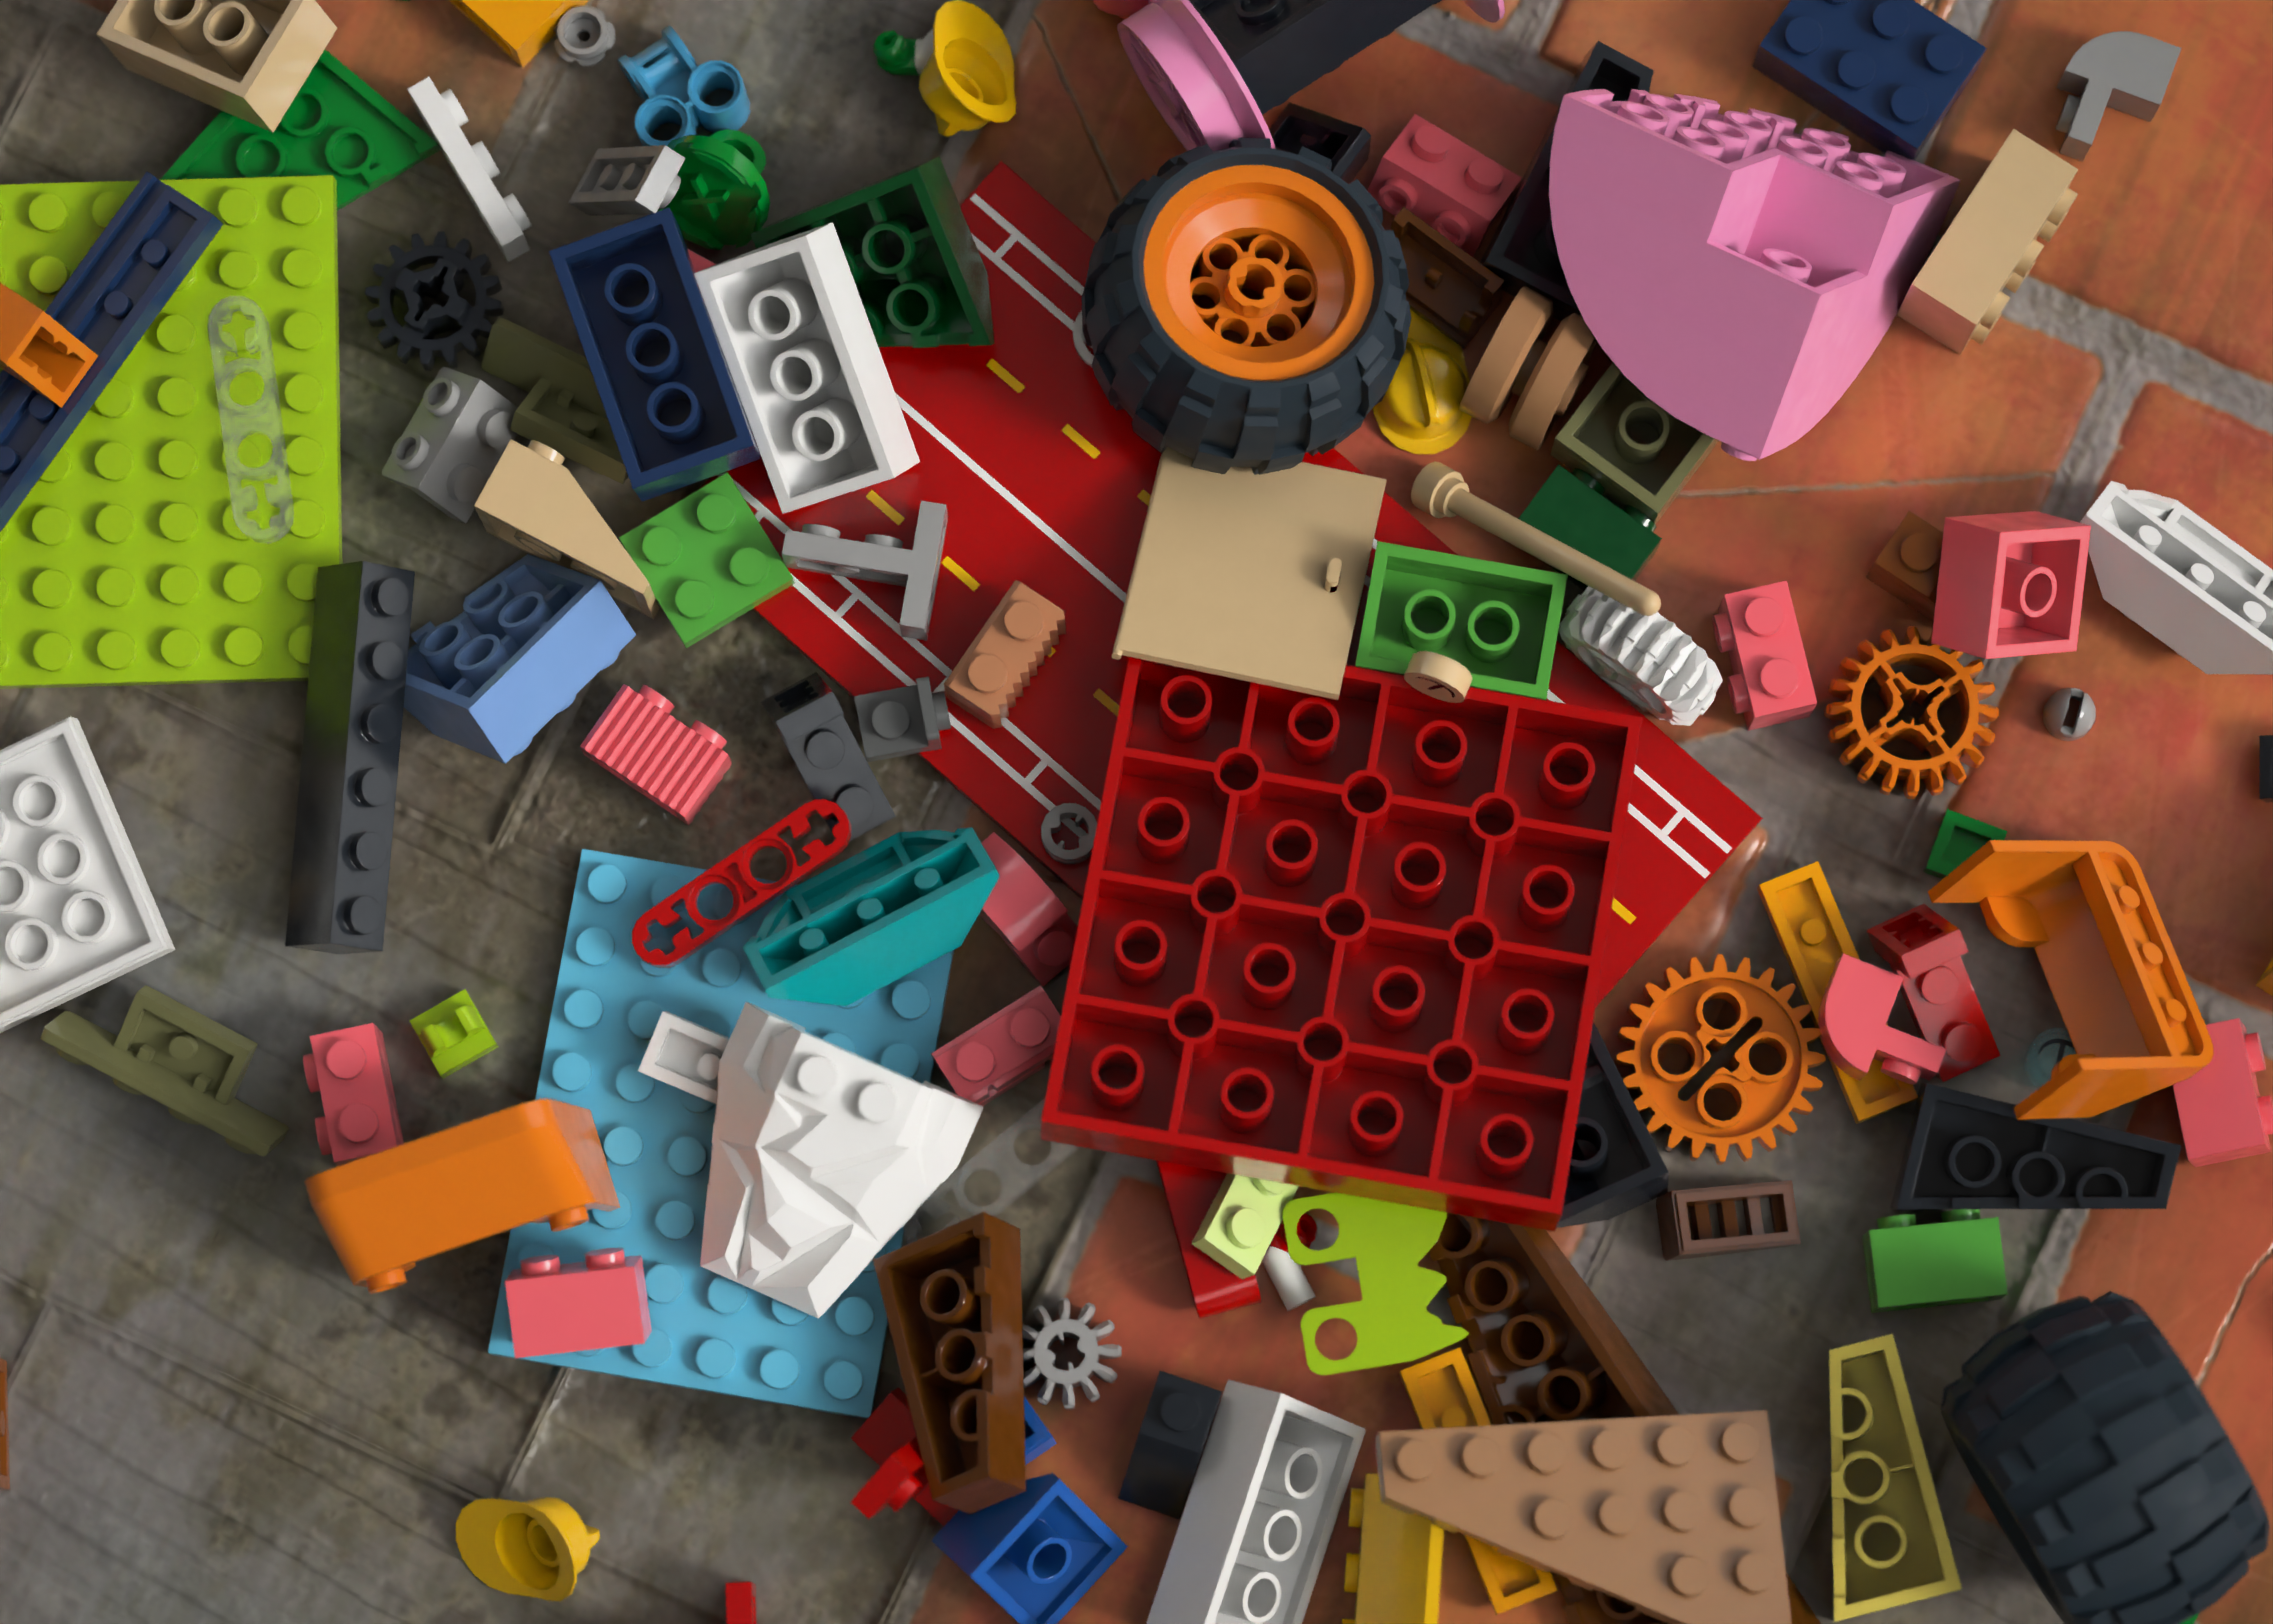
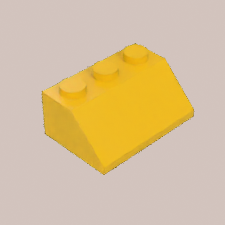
M1366 1474L1364 1477V1488H1351L1348 1526L1359 1527L1361 1530L1359 1554H1346L1344 1592L1356 1593L1354 1619L1342 1618L1341 1624H1438L1444 1529L1434 1525L1430 1519L1419 1514L1410 1515L1382 1503L1379 1474Z

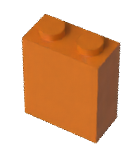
M0 283V368L62 408L98 355L42 309Z

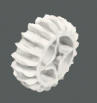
M1590 586L1581 595L1578 594L1566 609L1567 612L1558 629L1566 648L1572 651L1582 663L1611 688L1636 704L1642 711H1648L1659 720H1666L1671 725L1691 726L1697 717L1703 715L1714 701L1715 693L1723 682L1716 663L1707 657L1706 650L1697 646L1692 641L1691 636L1683 633L1675 626L1674 622L1668 621L1658 612L1652 616H1644Z

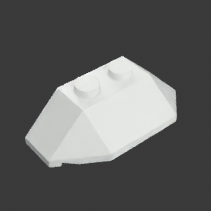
M2111 481L2080 521V523L2091 526L2088 551L2103 599L2206 674H2273V569L2179 501L2144 490H2128L2124 484Z

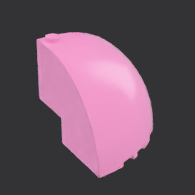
M1606 89L1582 90L1564 94L1555 124L1550 155L1549 199L1551 221L1559 260L1568 287L1585 323L1599 345L1623 375L1646 397L1678 420L1721 441V449L1733 457L1746 461H1756L1796 442L1810 431L1836 404L1877 348L1897 315L1912 282L1920 272L1933 246L1960 180L1888 150L1885 157L1871 153H1856L1850 150L1849 136L1833 131L1829 133L1820 129L1805 128L1802 135L1793 133L1796 126L1795 120L1749 108L1747 114L1737 111H1726L1724 115L1718 114L1720 104L1715 100L1674 94V97L1670 98L1636 89H1631L1628 101H1612L1614 94Z

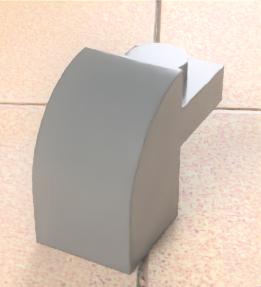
M2130 31L2106 33L2084 44L2071 58L2057 85L2058 89L2080 96L2078 98L2070 94L2068 95L2055 130L2066 133L2059 153L2083 162L2093 143L2106 106L2151 122L2161 105L2181 48L2150 36Z

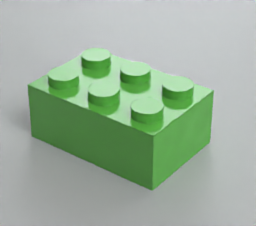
M1377 541L1355 667L1404 675L1414 653L1429 651L1451 658L1466 667L1473 678L1470 687L1546 700L1568 575Z

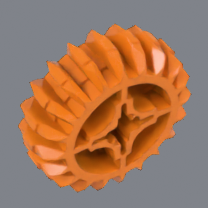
M1909 626L1904 634L1903 645L1899 646L1896 635L1891 629L1882 631L1879 636L1882 652L1873 643L1863 640L1857 646L1858 655L1863 664L1850 657H1845L1841 661L1839 669L1850 681L1832 679L1828 692L1845 702L1828 704L1824 709V716L1831 720L1844 721L1845 724L1830 730L1828 739L1830 743L1850 741L1851 746L1844 750L1839 757V761L1843 766H1846L1859 757L1865 763L1857 775V780L1862 784L1866 783L1874 771L1884 775L1879 788L1881 794L1889 795L1895 786L1896 779L1903 780L1905 797L1907 799H1914L1919 791L1920 779H1923L1930 794L1936 796L1941 794L1944 789L1941 773L1950 782L1960 785L1966 779V773L1960 761L1974 768H1978L1984 761V756L1973 744L1990 746L1995 739V733L1978 723L1995 721L1999 716V709L1992 705L1979 704V701L1991 696L1995 691V686L1993 682L1985 681L1974 684L1972 681L1984 668V664L1980 659L1973 660L1966 667H1963L1958 662L1963 652L1951 649L1949 653L1940 650V645L1931 643L1932 634L1927 641V645L1919 644L1920 633L1916 626ZM1901 665L1923 667L1936 673L1943 679L1939 678L1928 685H1917L1910 682L1902 672L1895 674L1891 667ZM1873 677L1882 688L1878 694L1886 706V715L1873 728L1867 731L1861 714V697L1865 684ZM1955 694L1960 705L1962 722L1957 742L1953 747L1949 748L1941 737L1945 731L1938 721L1937 710L1947 699ZM1934 697L1920 717V725H1914L1913 718L1910 724L1901 720L1889 728L1904 706L1903 700H1908L1910 707L1913 701L1922 705ZM1904 739L1912 742L1921 753L1927 751L1932 758L1926 760H1906L1891 755L1880 746L1884 747L1894 740Z

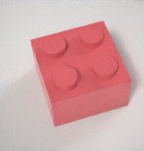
M2038 511L1945 517L1931 643L1983 659L2077 651L2091 526Z

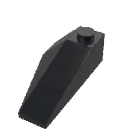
M1594 1021L1562 1215L1557 1228L1609 1220L1668 1193L1669 1172Z

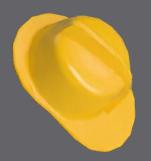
M962 0L945 2L936 11L933 23V53L919 78V90L922 98L935 114L938 132L945 137L953 136L960 130L974 131L980 129L990 121L995 123L1008 122L1016 114L1014 62L1011 47L1002 29L989 14L975 4Z
M1410 309L1411 322L1405 352L1383 400L1373 407V412L1382 434L1397 448L1412 454H1436L1452 447L1467 431L1472 416L1460 411L1459 408L1470 380L1461 346Z
M540 1497L524 1502L496 1498L475 1499L461 1510L456 1521V1543L461 1557L478 1579L490 1588L507 1594L540 1598L546 1601L560 1602L572 1594L577 1582V1575L585 1568L588 1562L590 1549L600 1539V1532L597 1528L585 1525L578 1513L567 1502L555 1497Z

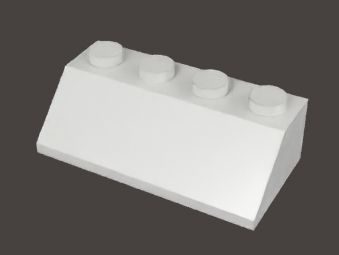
M833 222L773 242L694 273L782 514L895 478L920 462Z
M1228 1380L1146 1624H1302L1366 1429L1282 1393Z

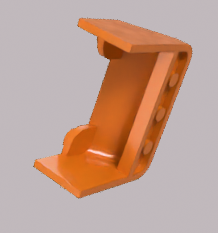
M1990 840L1928 891L1932 903H1979L1986 920V925L1994 937L2013 947H2034L2076 1051V1054L2067 1055L2056 1063L2051 1071V1079L2013 1108L2018 1120L2094 1117L2189 1079L2211 1062L2214 1048L2207 1027L2140 865L2134 856L2123 846L2112 841Z
M540 1099L513 1106L332 1168L305 1180L312 1208L352 1284L368 1287L369 1294L387 1291L407 1283L404 1272L413 1269L416 1266L415 1262L528 1223L540 1224L549 1222L551 1231L557 1232L589 1221L587 1210L598 1209L609 1212L621 1208L591 1110L553 1099Z

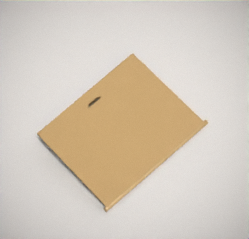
M1167 447L1161 453L1112 658L1119 660L1123 655L1338 700L1387 479L1301 462L1290 469L1261 475H1254L1251 467H1230L1226 474H1219L1191 467L1194 459ZM1338 585L1337 590L1330 593L1331 587Z

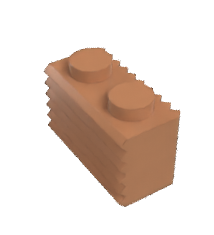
M1015 580L943 684L946 697L991 728L1002 727L1001 718L1009 717L1008 708L1016 706L1015 697L1023 696L1022 687L1031 686L1030 677L1038 675L1037 666L1045 665L1044 656L1052 654L1051 645L1059 644L1058 635L1066 634L1064 611L1023 583Z

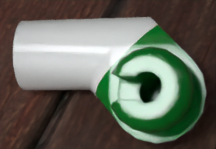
M933 28L923 39L904 38V36L898 35L894 30L883 32L876 38L873 45L877 64L891 75L920 76L933 53Z

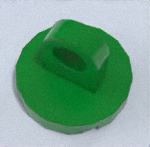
M730 129L717 131L712 136L686 135L671 140L667 147L686 159L677 173L681 178L679 189L672 201L663 209L670 208L679 224L683 238L706 249L721 250L724 245L735 244V249L746 246L752 240L750 234L760 230L767 221L771 203L766 182L761 176L766 164L765 152L761 145L750 135Z

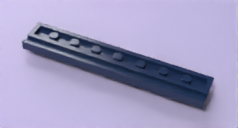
M148 171L45 311L98 355L66 403L61 408L6 371L2 370L0 373V532L223 226V223L213 214L169 185L164 184Z

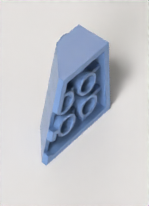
M527 554L466 596L463 604L464 611L461 614L436 627L431 622H428L411 634L416 644L408 649L404 708L434 735L506 764L513 756L523 752L530 745L533 736L557 713L568 708L575 700L576 694L599 671L609 667L617 659L619 652L636 636V633L601 580Z

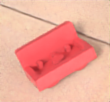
M1415 114L1382 157L1367 191L1384 210L1396 216L1405 207L1471 257H1474L1489 228L1515 194L1522 177Z

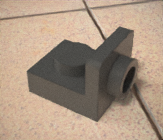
M929 676L917 678V685L854 696L867 762L942 749L939 731L951 729L945 692L932 693Z

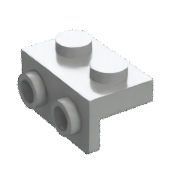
M443 367L439 370L434 381L427 387L423 400L403 435L396 441L392 453L382 469V475L391 482L410 488L450 518L467 523L475 509L474 504L511 439L514 440L518 434L510 430L514 413L518 407L481 379Z

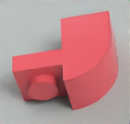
M993 832L981 843L996 867L1000 878L978 916L1001 936L1031 976L1042 986H1045L1071 963L1078 927L1066 913L1068 911L1040 876L1011 846Z
M1842 954L1834 966L1820 1004L1818 1016L1820 1037L1829 1057L1843 1072L1859 1081L1868 1073L1873 1059L1883 1063L1880 1069L1882 1073L1896 1080L1914 1085L1917 1084L1919 1077L1930 1081L1938 1073L1946 1049L1886 1025L1904 977Z

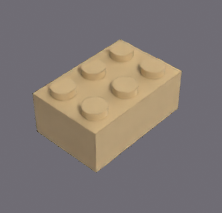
M117 0L96 35L127 70L274 132L331 40L337 27L315 0Z
M2013 129L1912 282L1897 316L1961 355L1971 339L1982 345L2011 298L2002 292L2003 289L2007 288L2013 293L2017 292L2044 248L2043 244L2036 241L2037 237L2039 236L2049 242L2078 196L2076 192L2069 188L2078 169Z

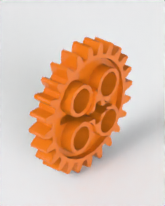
M1717 954L1711 972H1705L1699 960L1693 957L1688 962V977L1685 979L1671 966L1664 971V979L1668 989L1663 991L1658 986L1648 982L1644 986L1643 992L1651 1003L1650 1008L1641 1004L1631 1003L1627 1010L1629 1015L1640 1024L1639 1027H1622L1617 1035L1624 1042L1633 1045L1632 1050L1624 1051L1615 1056V1064L1632 1068L1633 1074L1625 1077L1623 1081L1628 1091H1638L1640 1097L1634 1103L1639 1113L1648 1110L1653 1116L1646 1126L1649 1133L1653 1134L1662 1127L1668 1130L1669 1135L1666 1140L1665 1150L1669 1152L1682 1139L1690 1142V1161L1695 1162L1706 1146L1712 1147L1716 1164L1722 1165L1726 1160L1729 1147L1735 1146L1741 1159L1746 1162L1752 1158V1141L1757 1140L1768 1152L1773 1151L1777 1145L1772 1130L1777 1128L1782 1133L1792 1136L1798 1129L1789 1112L1792 1111L1808 1116L1814 1107L1801 1096L1802 1091H1819L1823 1085L1821 1080L1807 1073L1808 1068L1817 1067L1826 1061V1055L1808 1051L1807 1046L1820 1037V1028L1803 1029L1800 1023L1811 1011V1005L1806 1004L1791 1008L1787 1001L1792 996L1796 986L1791 983L1776 992L1770 987L1775 971L1771 967L1764 971L1758 980L1750 977V958L1744 957L1735 972L1727 971L1723 954ZM1712 999H1722L1730 1003L1736 1013L1735 1025L1725 1030L1714 1029L1708 1025L1702 1012L1704 1003ZM1752 1018L1760 1019L1762 1023L1761 1028L1730 1059L1729 1065L1734 1071L1731 1073L1724 1067L1719 1068L1687 1101L1680 1100L1678 1092L1709 1061L1711 1054L1707 1047L1709 1046L1716 1052L1722 1050ZM1670 1043L1679 1044L1684 1047L1691 1057L1690 1070L1680 1075H1673L1664 1071L1659 1065L1657 1058L1660 1047ZM1758 1044H1767L1777 1049L1782 1060L1781 1071L1769 1076L1755 1071L1748 1057L1750 1048ZM1718 1088L1731 1093L1737 1104L1736 1116L1725 1121L1716 1120L1709 1116L1703 1103L1706 1092Z

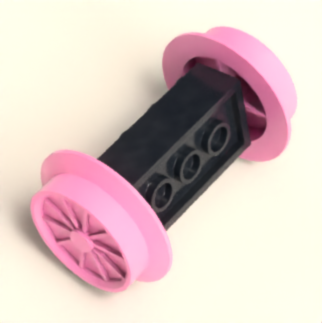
M1148 0V5L1120 22L1117 29L1126 55L1140 82L1165 122L1187 151L1205 144L1212 151L1227 149L1233 139L1238 140V138L1270 139L1271 148L1276 149L1271 133L1262 116L1264 113L1283 104L1298 91L1326 73L1334 71L1346 60L1377 40L1388 36L1397 27L1442 0ZM1463 0L1476 14L1488 22L1495 23L1504 16V0Z

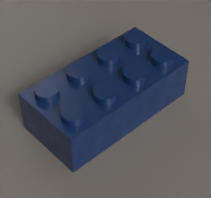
M670 208L549 251L633 490L642 502L762 459L694 273L696 272L679 224Z

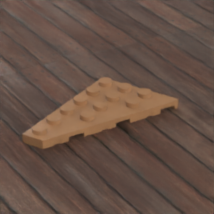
M1768 1410L1379 1432L1375 1437L1381 1502L1410 1515L1419 1514L1430 1519L1434 1525L1455 1533L1459 1531L1497 1547L1498 1552L1545 1572L1553 1571L1567 1577L1573 1584L1590 1591L1596 1589L1634 1605L1635 1610L1668 1624H1792Z

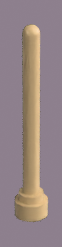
M1432 462L1425 466L1416 477L1411 491V500L1413 505L1435 518L1458 515L1644 616H1652L1659 611L1661 600L1657 593L1469 493V487L1464 483L1463 476L1440 462Z

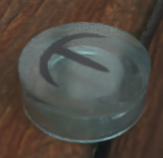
M2052 1028L2042 1032L2030 1043L2026 1050L2024 1059L2025 1070L2029 1079L2037 1088H2040L2051 1079V1071L2056 1063L2067 1055L2076 1054L2066 1028Z

